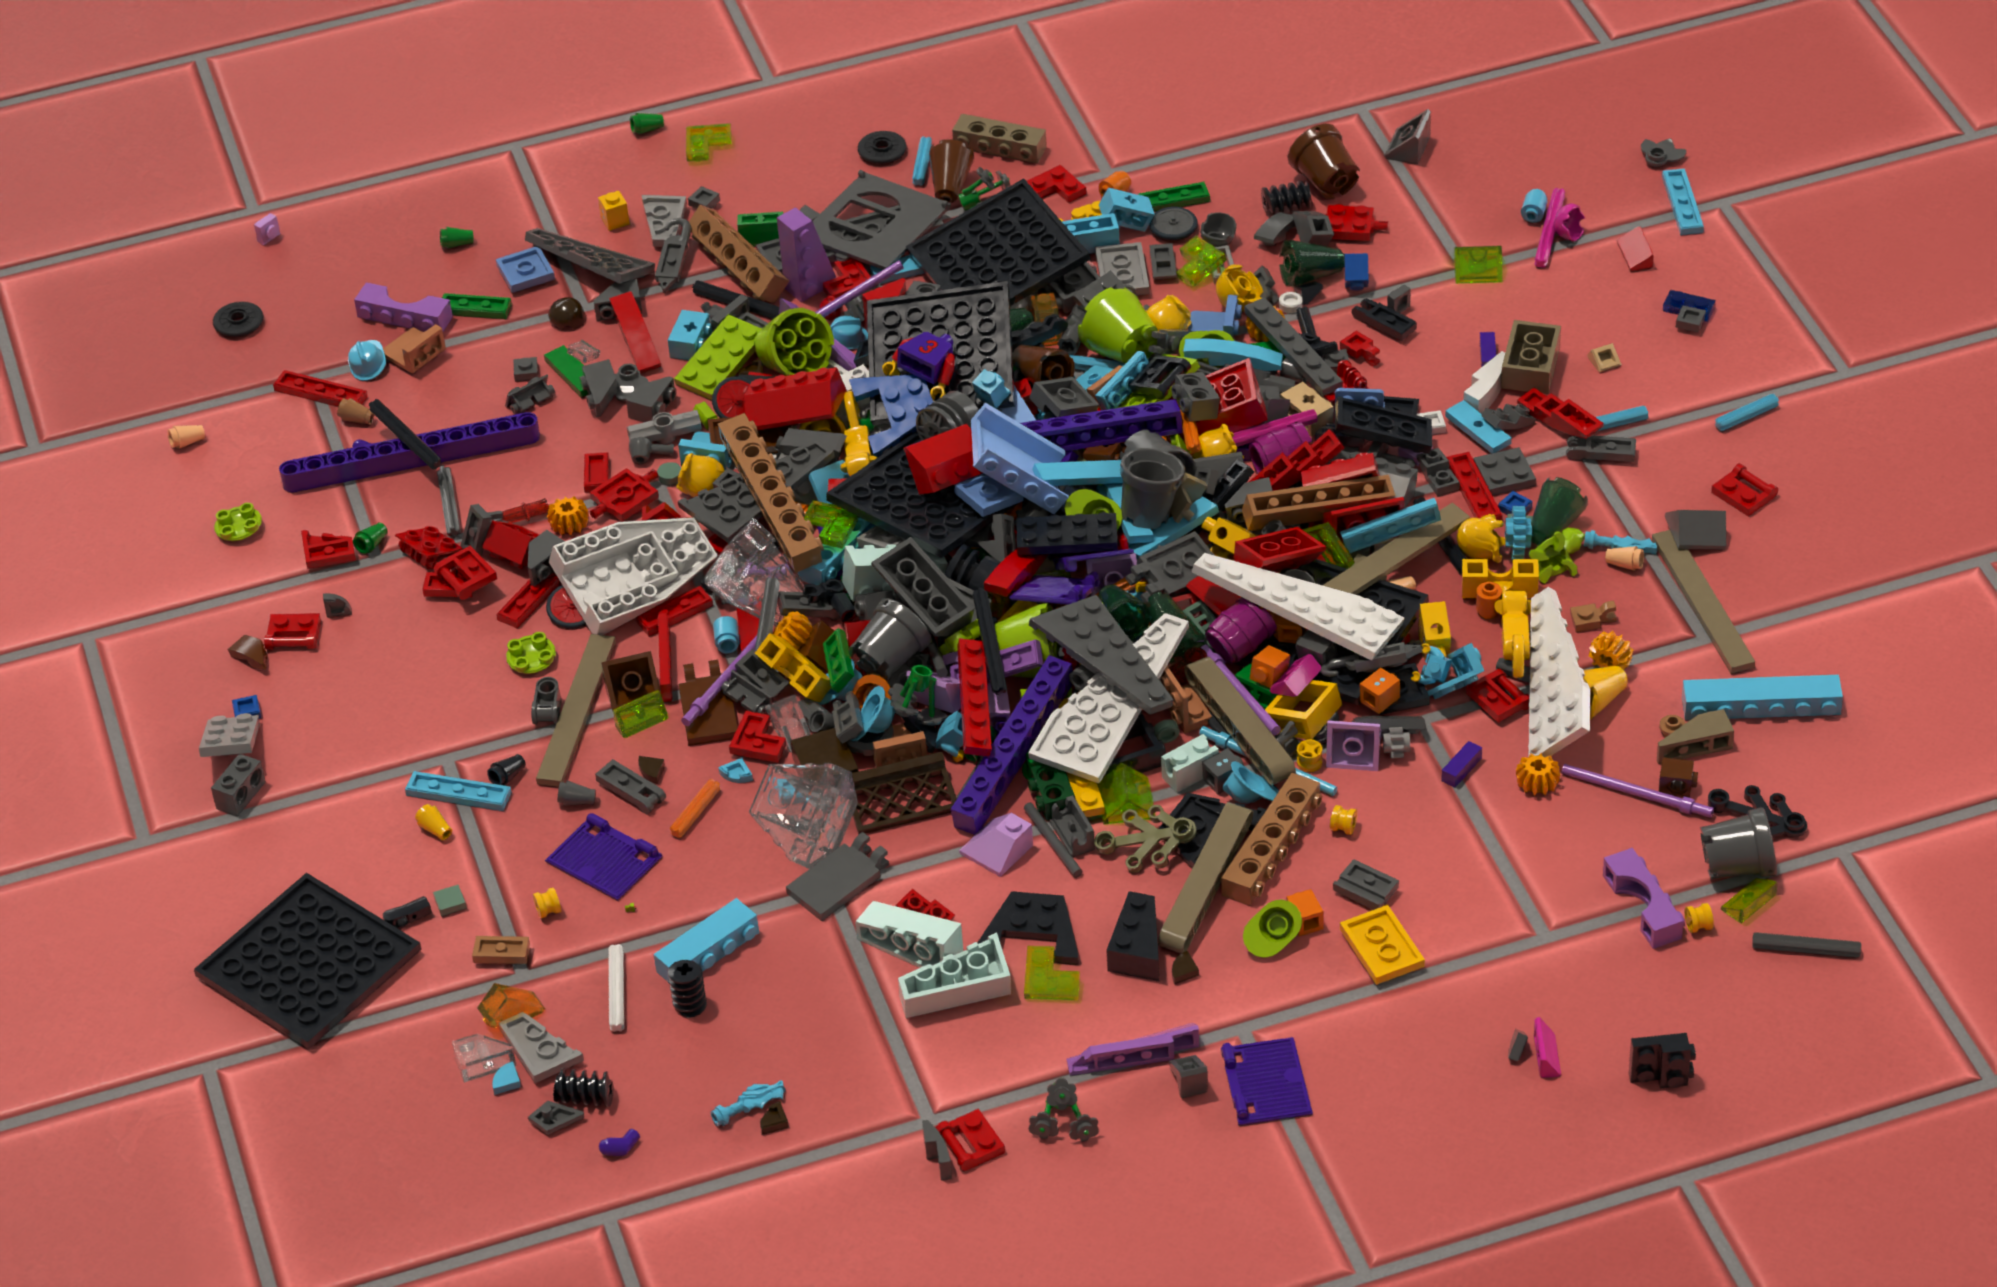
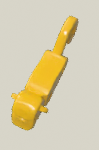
M847 391L844 394V403L850 428L844 431V434L847 435L845 440L846 458L845 462L840 465V469L842 472L852 476L877 459V457L873 456L868 436H871L869 428L866 425L860 426L859 419H861L858 402H856L853 391Z
M1503 591L1502 599L1497 600L1494 604L1497 613L1502 615L1503 659L1513 660L1514 678H1523L1524 660H1529L1530 658L1529 622L1527 615L1531 613V600L1527 599L1526 591Z

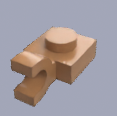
M1614 600L1603 603L1600 608H1596L1595 603L1571 607L1570 615L1575 632L1601 628L1600 622H1617L1614 612L1616 611Z

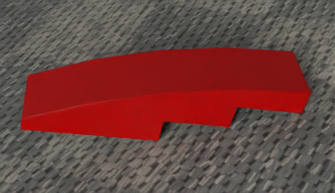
M632 291L609 298L623 338L640 374L661 367V362Z
M1532 388L1517 399V404L1530 410L1529 414L1532 417L1569 435L1587 439L1604 426L1603 422L1569 398L1566 401H1562L1552 393L1546 396L1536 388Z
M1329 429L1313 444L1305 441L1289 456L1282 452L1249 482L1269 477L1272 491L1286 489L1302 480V471H1306L1311 466L1325 465L1345 447Z
M1016 549L985 580L984 590L1007 597L1012 589L1018 590L1023 582L1027 583L1031 580L1048 554L1018 555Z

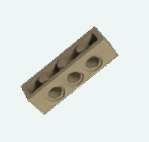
M961 114L952 129L953 140L964 142L966 148L970 150L971 147L975 152L1038 164L1047 148L1045 129Z

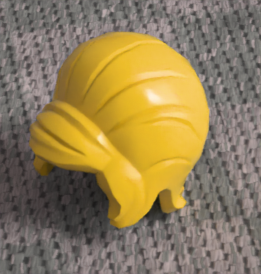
M1167 295L1164 299L1150 306L1146 311L1158 331L1160 329L1187 330L1191 324L1189 309L1174 295Z
M1222 424L1218 429L1201 434L1199 436L1201 451L1199 453L1195 452L1193 459L1236 453L1237 446L1232 439L1234 434L1228 430V426Z
M690 453L683 462L676 488L685 494L696 497L701 490L707 489L709 491L714 489L712 483L725 469L720 462L712 457Z
M1494 514L1465 520L1457 531L1459 548L1470 558L1492 559L1496 563L1501 562L1502 555L1499 553V548L1505 545V538L1500 537L1494 529L1502 527L1504 522L1496 520Z

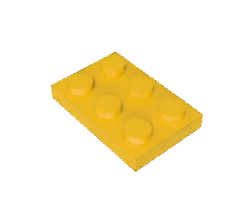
M1388 905L1340 922V931L1376 985L1425 967L1424 957Z

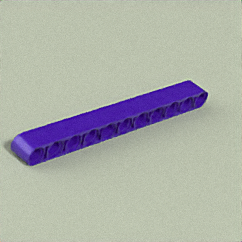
M527 412L417 434V436L441 458V462L530 445L540 439L537 416ZM397 438L289 460L280 465L279 472L284 490L292 493L427 466V464L403 441Z

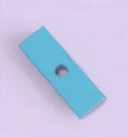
M1137 351L1095 395L1101 410L1117 408L1132 393L1129 384L1149 363L1144 352Z
M1465 400L1445 410L1446 418L1490 453H1496L1509 446L1512 442V438L1508 434L1492 426L1481 416L1482 414Z

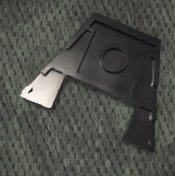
M1187 793L1170 813V816L1175 819L1181 817L1188 818L1196 825V836L1190 842L1180 843L1174 849L1193 868L1225 803H1221L1220 799ZM1235 803V805L1245 808V804ZM1260 807L1257 810L1250 809L1253 810V819L1249 830H1254L1266 809ZM1163 823L1159 827V829L1169 828Z
M1011 891L977 942V944L988 940V936L997 933L1000 944L1003 937L1056 941L1054 963L1079 964V955L1064 895Z

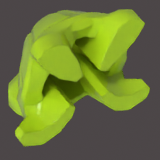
M1569 527L1562 530V533L1557 531L1554 533V536L1544 541L1536 549L1529 551L1530 559H1538L1539 581L1546 584L1550 576L1559 575L1566 570H1569L1572 576L1577 574V565L1571 560L1569 554H1573L1580 549L1581 543L1585 539V534L1582 531Z

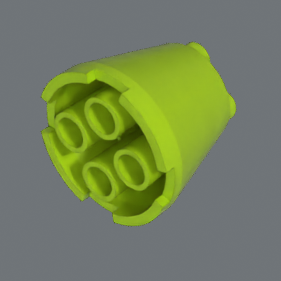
M1110 287L1097 294L1085 307L1087 312L1082 324L1078 325V337L1081 343L1089 350L1123 364H1126L1137 351L1144 352L1147 359L1152 354H1155L1149 351V346L1157 345L1158 339L1151 337L1152 331H1158L1137 296L1127 288L1113 289Z
M793 308L782 312L764 326L758 335L755 336L754 344L757 356L766 368L788 376L801 371L811 372L817 371L820 368H826L829 365L828 361L832 345H834V337L831 327L822 315L805 308Z
M1038 604L995 623L994 627L999 651L1036 639L1041 643L1043 664L1049 655L1059 659L1058 652L1060 646L1058 643H1052L1040 629L1035 630L1029 626L1030 618L1052 611L1051 604ZM1042 666L1011 675V677L1035 678Z

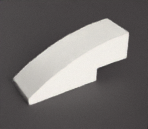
M1503 351L1472 375L1471 386L1464 391V400L1481 414H1483L1485 408H1489L1501 390L1502 364L1505 356Z

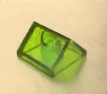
M1502 246L1454 247L1455 284L1502 282Z
M1121 763L1107 774L1100 783H1097L1105 806V814H1102L1104 825L1123 823L1122 815L1128 809L1135 810L1138 816L1144 820L1150 819L1148 810L1153 806V800L1147 776ZM1130 816L1127 820L1131 821L1135 816Z

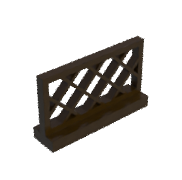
M942 751L842 776V790L845 798H847L858 835L862 832L866 834L951 813V808L957 800L945 767ZM942 775L943 782L939 787L928 782L931 777ZM914 782L919 786L913 793L904 789V785ZM924 787L935 792L931 800L919 796ZM889 788L894 792L887 799L878 795L879 791ZM899 793L910 798L906 806L894 802ZM863 794L869 798L862 805L855 802L853 796ZM939 795H943L950 799L951 804L941 806L935 803ZM873 800L885 804L880 813L868 808ZM914 801L926 805L925 809L920 812L913 811L910 807ZM889 807L901 812L895 818H890L885 813ZM864 813L876 818L873 823L863 826L860 819Z

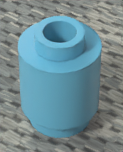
M1533 189L1525 196L1521 208V216L1528 222H1539L1544 216L1548 200L1542 190Z
M729 616L716 619L713 623L715 646L722 653L734 652L740 643L737 620Z

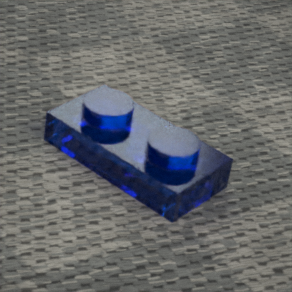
M1670 290L1663 303V311L1679 315L1682 306L1706 311L1704 321L1708 322L1715 309L1716 300Z

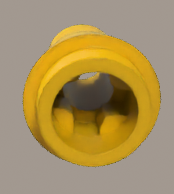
M426 804L417 811L415 819L419 827L437 836L442 841L450 837L453 829L447 824L436 806Z

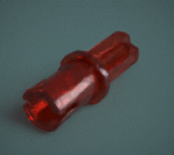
M546 498L528 504L523 502L521 506L502 511V520L509 523L522 520L530 521L532 517L548 514L549 504Z

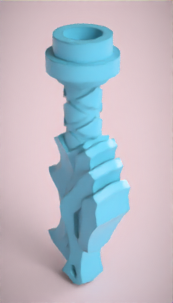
M1591 530V532L1586 531L1584 546H1587L1588 549H1593V546L1596 547V545L1611 547V549L1637 546L1638 549H1643L1644 553H1657V545L1650 538L1637 540L1628 535L1624 538L1616 535L1613 538L1603 537L1595 534L1594 530Z
M779 1081L774 1085L753 1084L747 1087V1090L738 1097L736 1103L726 1108L718 1105L710 1112L713 1122L716 1126H724L729 1123L730 1117L742 1111L748 1113L756 1107L762 1109L772 1099L783 1100V1093L786 1090L783 1081Z

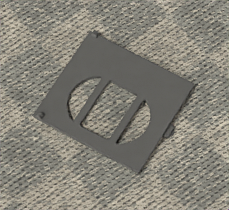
M859 170L858 178L813 220V224L823 247L837 252V261L843 262L853 258L884 270L897 262L907 252L906 246L921 238L949 210L951 203ZM868 195L888 197L900 206L901 211L890 209L860 197ZM853 203L894 219L881 232L876 233L836 217L849 204ZM829 225L840 227L869 239L864 241L841 239L831 232Z

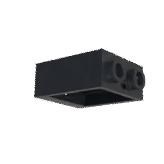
M1143 714L1138 715L1124 741L1142 736L1148 748L1113 759L1102 778L1106 785L1161 767V756L1166 754L1164 743L1161 739L1158 740L1156 738L1152 723H1147Z

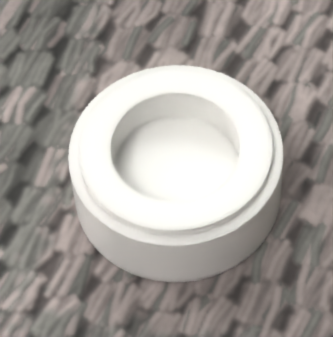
M1286 292L1279 297V308L1285 313H1296L1299 307L1302 308V297L1298 293Z

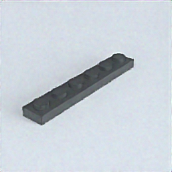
M1265 297L1245 305L1244 313L1322 397L1334 392L1337 388H1343L1342 379Z

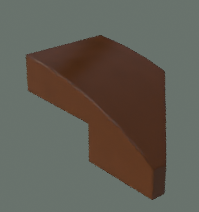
M244 635L227 649L231 657L247 660L251 668L260 670L267 668L265 659L268 658V654L262 640Z

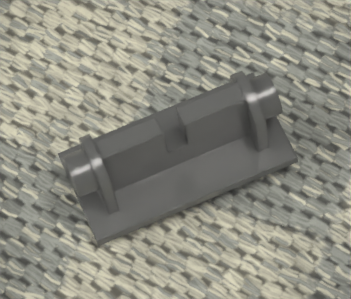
M546 374L540 378L535 377L527 385L512 389L507 395L505 407L510 406L514 414H520L534 406L531 398H534L537 404L551 398L555 390L552 385H547L548 375Z
M732 670L731 681H725L721 686L723 694L737 703L744 697L745 699L741 702V706L750 712L764 714L767 711L770 713L772 696L765 689L751 683L746 676Z

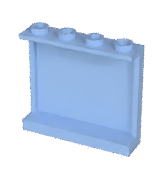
M984 403L971 419L973 467L1050 513L1055 514L1069 498V495L1060 491L1058 486H1052L1035 476L1032 469L1034 463L1060 462L1065 456V450L987 403Z

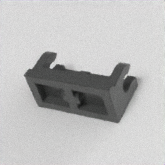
M1074 796L1066 797V807L1063 810H1059L1055 803L1052 806L1050 824L1071 856L1076 857L1095 850L1094 829Z

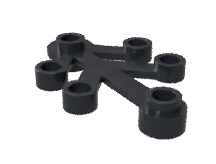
M1754 785L1745 788L1744 799L1749 803H1753L1755 808L1730 801L1728 792L1723 789H1714L1708 794V806L1713 807L1715 813H1722L1727 810L1744 816L1747 815L1749 810L1759 807L1764 808L1769 824L1775 825L1770 827L1772 838L1783 834L1798 837L1807 831L1808 825L1805 817L1800 813L1790 810L1783 794L1774 793L1770 796L1769 807L1772 810L1779 811L1781 816L1772 814L1760 795V789Z

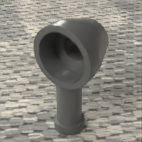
M644 437L631 439L628 446L632 461L636 464L646 463L651 454H669L673 456L674 444H653L651 440Z

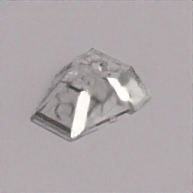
M754 518L727 544L704 577L705 584L722 600L759 619L767 578L778 579L780 582L779 591L803 592L805 585L798 574L795 575L787 564L788 559L785 554L781 555L774 542L776 540L773 535ZM778 604L774 620L775 627L784 618V615L780 613Z
M806 763V765L769 764L749 813L763 830L773 837L774 843L785 851L786 857L789 860L810 869L839 848L858 804L852 772L832 763H824L823 765H815L813 763Z

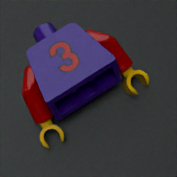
M923 332L914 338L903 340L892 356L893 361L886 362L883 365V373L886 376L888 374L889 376H897L900 374L898 366L932 384L938 382V386L933 387L930 394L933 401L939 393H942L941 398L946 394L944 388L946 385H949L954 372L955 356L953 355L954 342L952 337L948 334H943L939 338L929 332Z

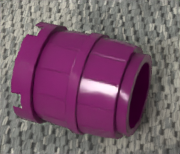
M1295 422L1287 425L1286 428L1270 431L1253 440L1252 444L1249 445V454L1257 474L1282 452L1289 456L1305 441L1308 443L1312 442L1307 429L1301 422Z
M1240 597L1234 605L1223 611L1208 626L1205 636L1212 649L1224 661L1232 664L1253 653L1265 639H1269L1276 633L1277 626L1265 608L1261 610L1255 603Z

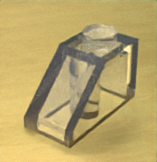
M796 695L787 696L765 705L775 732L779 737L786 738V747L789 752H792L790 740L811 735Z
M478 1033L452 1041L455 1060L464 1082L496 1073L502 1066L512 1061L514 1066H516L512 1044Z

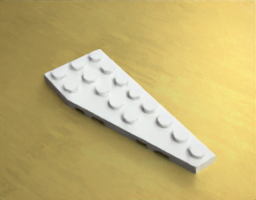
M1204 553L1194 563L1192 573L1371 661L1401 628L1404 617L1375 604L1370 599Z
M1547 587L1531 598L1528 748L1529 755L1532 753L1535 756H1539L1542 753L1543 757L1552 756L1590 732V688L1588 683L1584 682L1583 677L1585 673L1583 669L1578 665L1579 656L1572 636L1566 630L1568 626L1567 621L1561 616L1562 607L1556 591L1550 587Z
M1166 613L1146 629L1144 635L1133 644L1158 679H1160L1189 628L1187 620ZM1095 674L1087 682L1085 688L1078 694L1074 693L1070 696L1068 703L1061 709L1057 708L1051 713L1028 753L1029 759L1100 783L1142 708L1129 700L1127 694L1117 686L1113 688L1106 683L1107 679L1101 674Z

